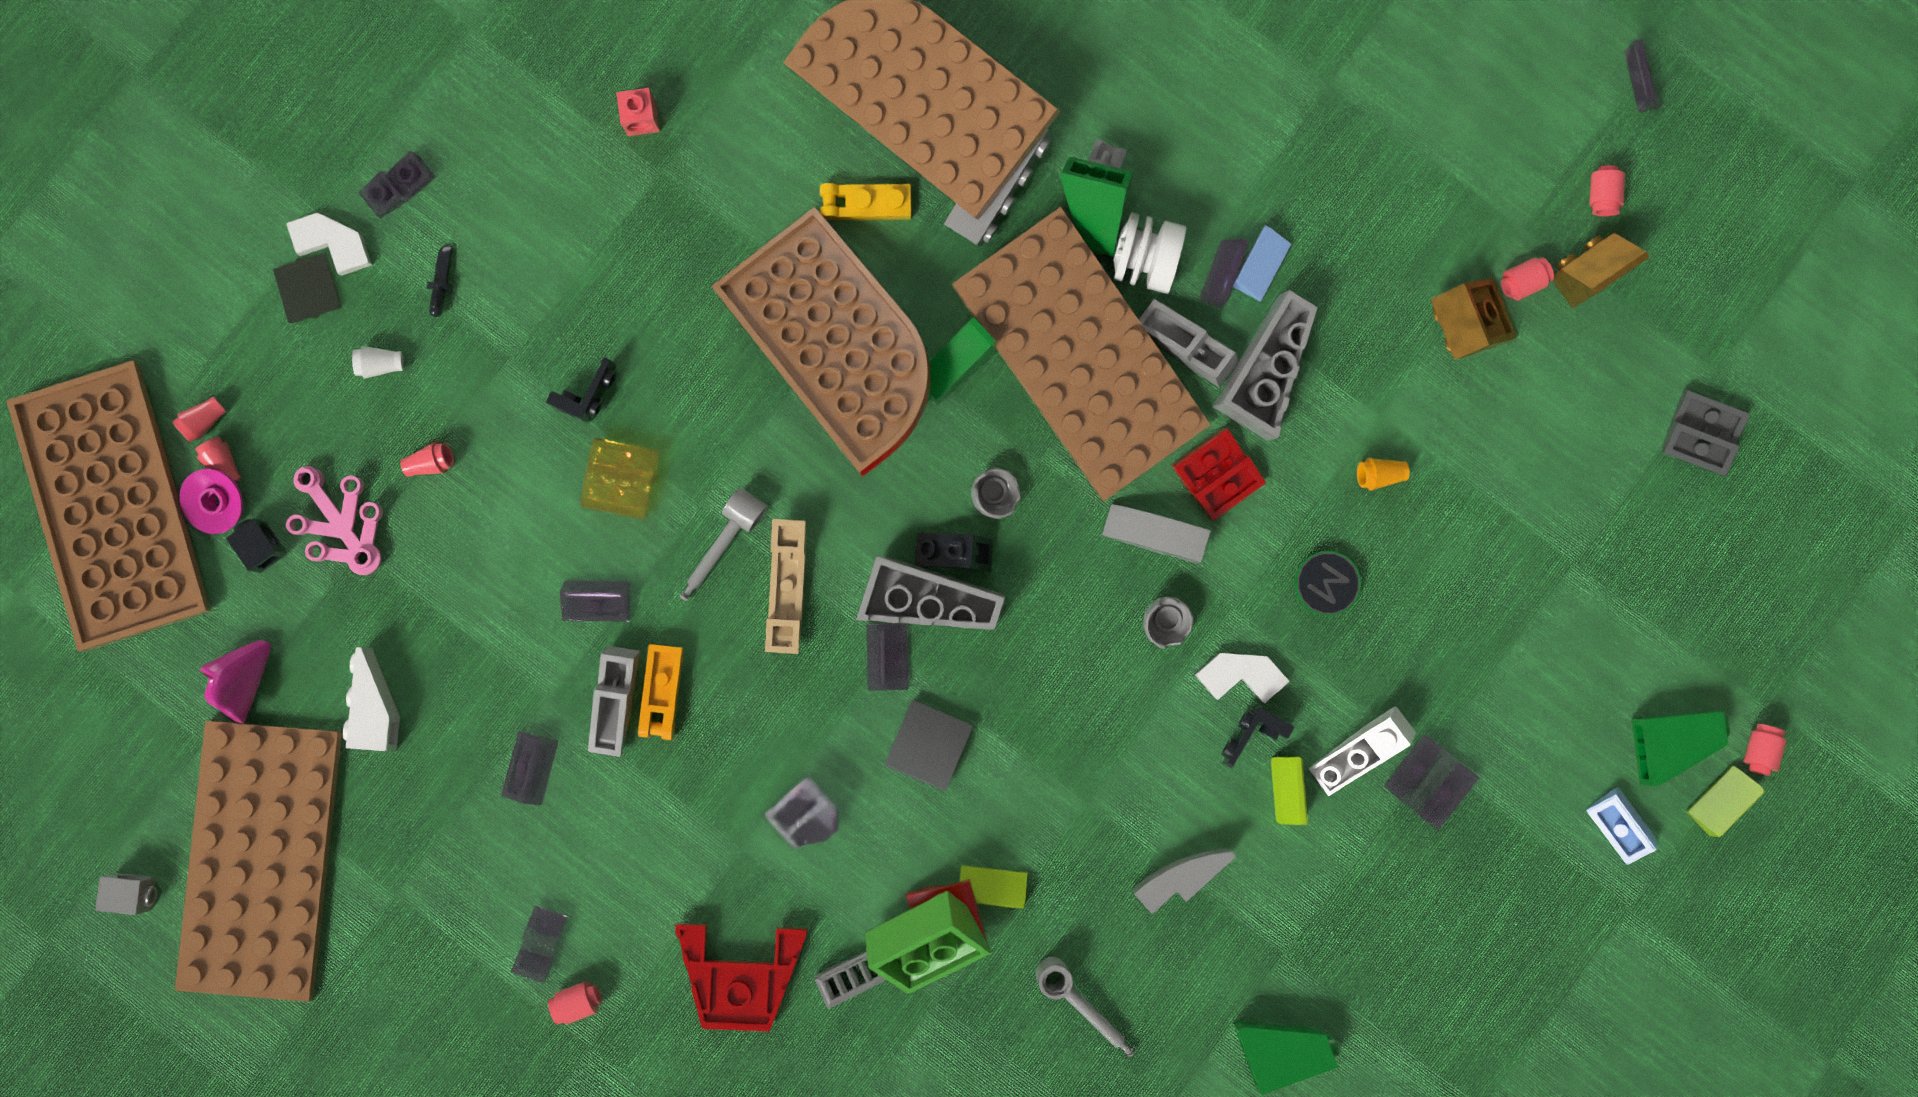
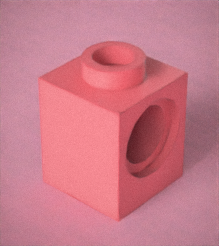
M649 88L616 92L621 126L628 136L660 132L656 100Z

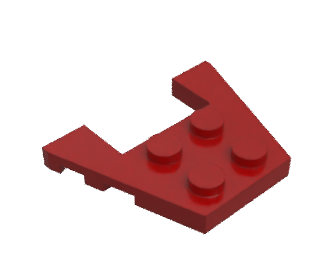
M677 923L675 925V932L680 941L683 952L682 957L689 974L691 990L702 1029L770 1032L807 936L808 928L777 927L775 963L706 960L707 924Z

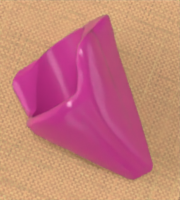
M257 640L202 665L200 671L209 678L204 694L206 701L234 721L244 723L271 649L270 643Z

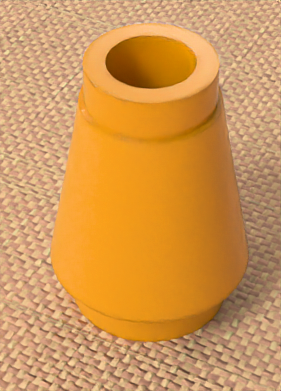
M1367 458L1357 466V480L1360 487L1368 488L1370 491L1407 481L1410 475L1409 466L1406 461Z

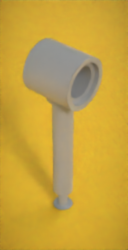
M742 487L735 491L723 508L722 514L730 521L688 579L687 583L689 585L683 594L679 592L680 598L684 601L690 600L688 597L693 589L700 587L740 528L750 533L765 515L768 506Z
M1057 957L1043 959L1038 964L1035 972L1041 992L1051 999H1061L1064 997L1114 1047H1120L1126 1052L1125 1057L1133 1056L1135 1047L1130 1048L1124 1042L1125 1037L1072 986L1073 979L1066 963ZM1054 971L1062 973V978L1058 983L1049 984L1045 982L1049 973Z

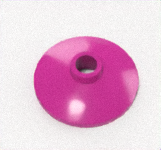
M211 468L201 469L190 474L181 486V509L187 520L198 530L209 534H220L232 529L239 522L243 513V497L236 482L226 473ZM215 495L219 498L220 504L216 501Z

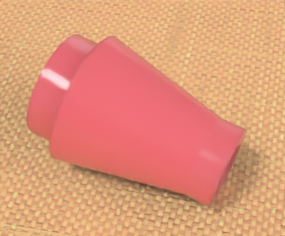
M213 396L203 403L178 413V418L172 421V423L189 442H192L196 438L200 440L227 411Z
M220 436L212 438L195 448L199 455L197 459L206 468L220 470L230 476L235 482L242 479L236 468L228 443L223 442Z
M433 442L414 454L401 459V468L407 477L446 473L449 468L454 466L453 453L446 443Z

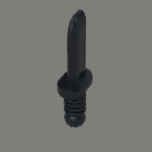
M448 245L442 246L438 252L434 281L427 282L426 288L432 290L429 313L433 317H439L442 314L445 291L451 292L452 285L447 284L452 256V246Z

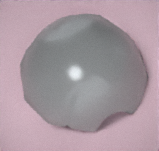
M997 467L980 472L971 487L973 505L982 515L994 519L1012 515L1015 512L1017 503L1021 499L1017 479L1008 470Z
M1163 597L1154 600L1144 612L1142 625L1147 638L1159 648L1165 649L1168 646L1181 645L1184 642L1185 638L1192 631L1194 618L1186 603L1176 597Z

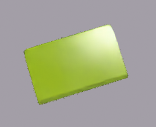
M1295 755L1271 758L1276 822L1289 825H1307L1308 816L1302 758Z
M1731 765L1686 813L1709 836L1721 837L1765 793V790L1737 767Z
M961 865L960 881L970 879L976 904L1025 909L1027 872Z

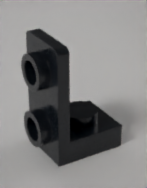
M604 357L582 404H580L582 398L566 390H563L561 395L551 391L546 403L589 424L591 418H596L602 408L603 401L600 399L605 389L611 388L616 379V364Z
M918 533L915 565L964 568L980 572H991L994 539L968 534Z
M1254 706L1252 711L1247 709L1238 723V727L1241 730L1236 739L1230 738L1222 750L1221 755L1225 757L1222 764L1233 768L1257 724L1261 725L1259 732L1275 741L1279 736L1288 739L1295 727L1261 707Z

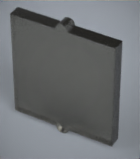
M323 253L303 260L296 258L293 263L273 269L288 323L292 324L311 317L318 319L321 314L342 308L327 254Z

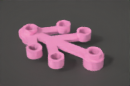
M310 466L299 468L294 475L296 488L302 492L309 493L329 523L308 520L305 516L292 515L286 522L287 530L295 535L310 533L341 538L349 549L328 548L322 542L313 541L305 548L306 557L316 562L332 560L348 563L349 568L359 575L374 573L381 564V553L374 545L378 521L383 516L381 506L373 502H366L361 506L359 514L364 520V525L359 540L353 528L359 495L364 490L363 481L355 476L343 478L340 487L345 495L340 513L323 489L325 482L323 473L319 469ZM309 473L311 480L307 485H304L302 477ZM355 480L357 488L350 492L348 484L350 481ZM370 507L376 509V514L373 518H368L367 510ZM300 519L303 525L300 530L296 531L294 523ZM316 546H320L321 554L315 558L313 549ZM365 552L368 560L365 564L361 565L358 558L361 553Z

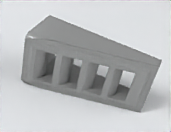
M867 951L815 975V982L828 1009L886 981L880 975L872 978L865 963ZM857 964L865 979L862 983H859L853 966ZM846 971L852 987L849 989L846 988L840 973ZM833 977L840 992L834 995L827 980Z

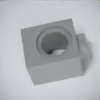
M122 873L100 876L95 911L130 915L151 911V907L154 905L157 897V889L154 887L156 877Z

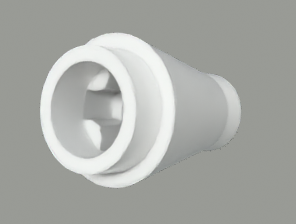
M361 346V349L353 350L352 363L355 376H363L366 379L404 370L402 351H389Z

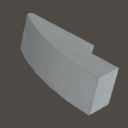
M1153 299L1138 319L1153 342L1218 388H1220L1238 363L1234 351L1209 337L1207 331L1155 299Z
M1111 504L1102 536L1155 553L1166 554L1199 564L1202 561L1211 530L1152 513Z
M607 646L602 651L598 685L594 689L588 752L617 757L622 756L632 709L640 651Z
M1225 848L1182 858L1149 875L1132 888L1131 891L1148 911L1153 914L1176 892L1187 902L1226 867L1236 855Z

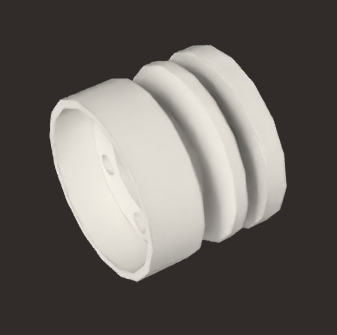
M1131 212L1129 220L1121 230L1113 260L1115 267L1114 280L1122 282L1125 270L1129 268L1132 269L1129 284L1135 285L1140 273L1145 272L1148 273L1147 289L1168 294L1179 262L1186 226L1164 221L1159 233L1155 234L1152 233V217L1147 216L1143 230L1137 229L1139 214Z

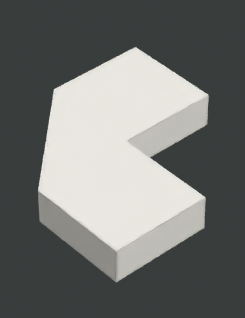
M319 213L286 223L295 252L299 256L329 247L336 271L341 276L372 265L363 236L353 229Z
M1219 653L1195 674L1197 679L1216 700L1220 699L1242 679L1262 703H1266L1290 682L1268 656Z

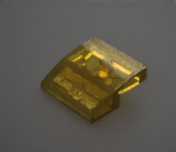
M594 438L587 463L580 507L645 520L648 516L651 488L656 479L659 450Z

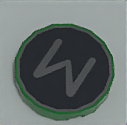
M1320 551L1308 556L1298 566L1294 576L1296 596L1299 603L1307 611L1318 616H1336L1348 611L1356 603L1361 591V576L1356 565L1347 556L1336 551Z

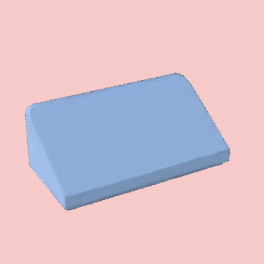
M1265 225L1232 287L1261 302L1291 243L1272 228Z
M1618 787L1587 808V812L1626 865L1657 849L1658 840Z

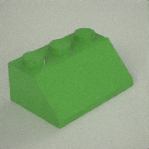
M948 891L936 895L929 901L911 908L905 913L887 922H883L878 927L865 933L868 968L907 994L991 954L990 947L967 905Z

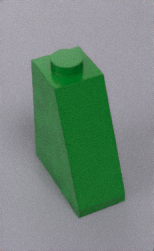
M1069 156L1060 179L1075 228L1092 252L1099 255L1114 256L1123 228L1134 172Z
M974 317L929 361L931 379L927 403L932 400L936 405H939L995 355V339Z
M1701 711L1632 718L1639 784L1651 787L1660 786L1728 745V736L1730 735V725L1724 715V711Z
M1247 1021L1233 1023L1253 1082L1261 1095L1338 1068L1335 1057L1339 1056V1051L1332 1035L1327 1037L1320 1028Z

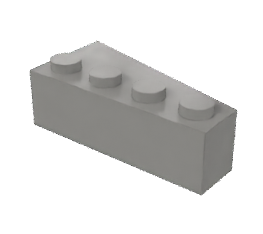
M1048 130L1045 131L979 220L975 219L956 203L944 224L978 246H981L984 241L989 243L998 229V226L995 225L1002 214L1006 215L1010 211L1016 200L1014 195L1020 186H1025L1033 173V166L1039 158L1043 157L1050 146L1051 139L1053 138Z
M1291 290L1278 295L1212 407L1266 441L1278 439L1281 431V421L1290 401L1291 388L1300 368L1298 366L1303 349L1306 347L1318 307Z
M880 554L876 556L856 620L995 630L1005 594Z

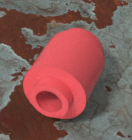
M1600 166L1598 171L1591 174L1589 206L1592 207V214L1596 216L1620 214V207L1624 205L1626 174L1623 171H1619L1618 166Z
M1531 258L1503 273V280H1501V288L1507 297L1520 301L1548 287L1549 282L1554 280V272L1550 263L1545 258Z
M1757 724L1756 730L1751 731L1743 761L1750 765L1749 771L1770 776L1771 771H1779L1787 742L1784 739V730L1769 725Z
M588 981L556 992L555 996L548 1000L550 1015L557 1025L561 1023L568 1025L598 1013L599 1005L602 1004V997L598 987L591 985Z

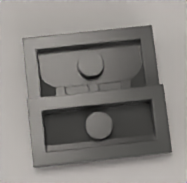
M1684 389L1667 431L1662 452L1726 477L1740 448L1736 443L1750 414Z
M912 700L884 766L945 792L973 725Z

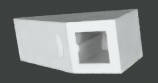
M356 647L355 654L350 659V672L353 674L352 687L348 689L346 696L347 706L350 707L349 720L345 722L343 727V738L346 740V748L377 751L397 750L399 713L373 649Z
M1395 706L1349 737L1309 767V770L1329 796L1410 746L1416 732L1397 706Z

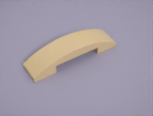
M772 519V560L765 652L799 654L805 584L806 521Z

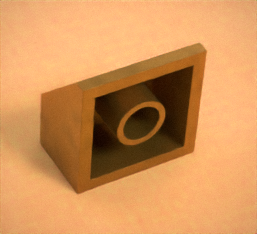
M1615 233L1604 240L1598 235L1582 246L1586 251L1584 254L1577 258L1572 253L1556 264L1559 271L1554 274L1553 282L1573 309L1650 258L1645 250Z
M1494 278L1464 283L1430 299L1433 305L1434 318L1441 325L1446 337L1445 345L1448 351L1453 354L1455 360L1472 356L1518 338Z

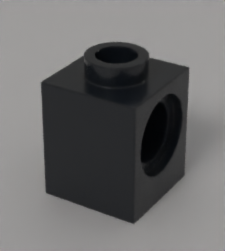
M255 519L242 521L234 527V533L226 538L246 569L251 572L262 573L288 554L267 522Z

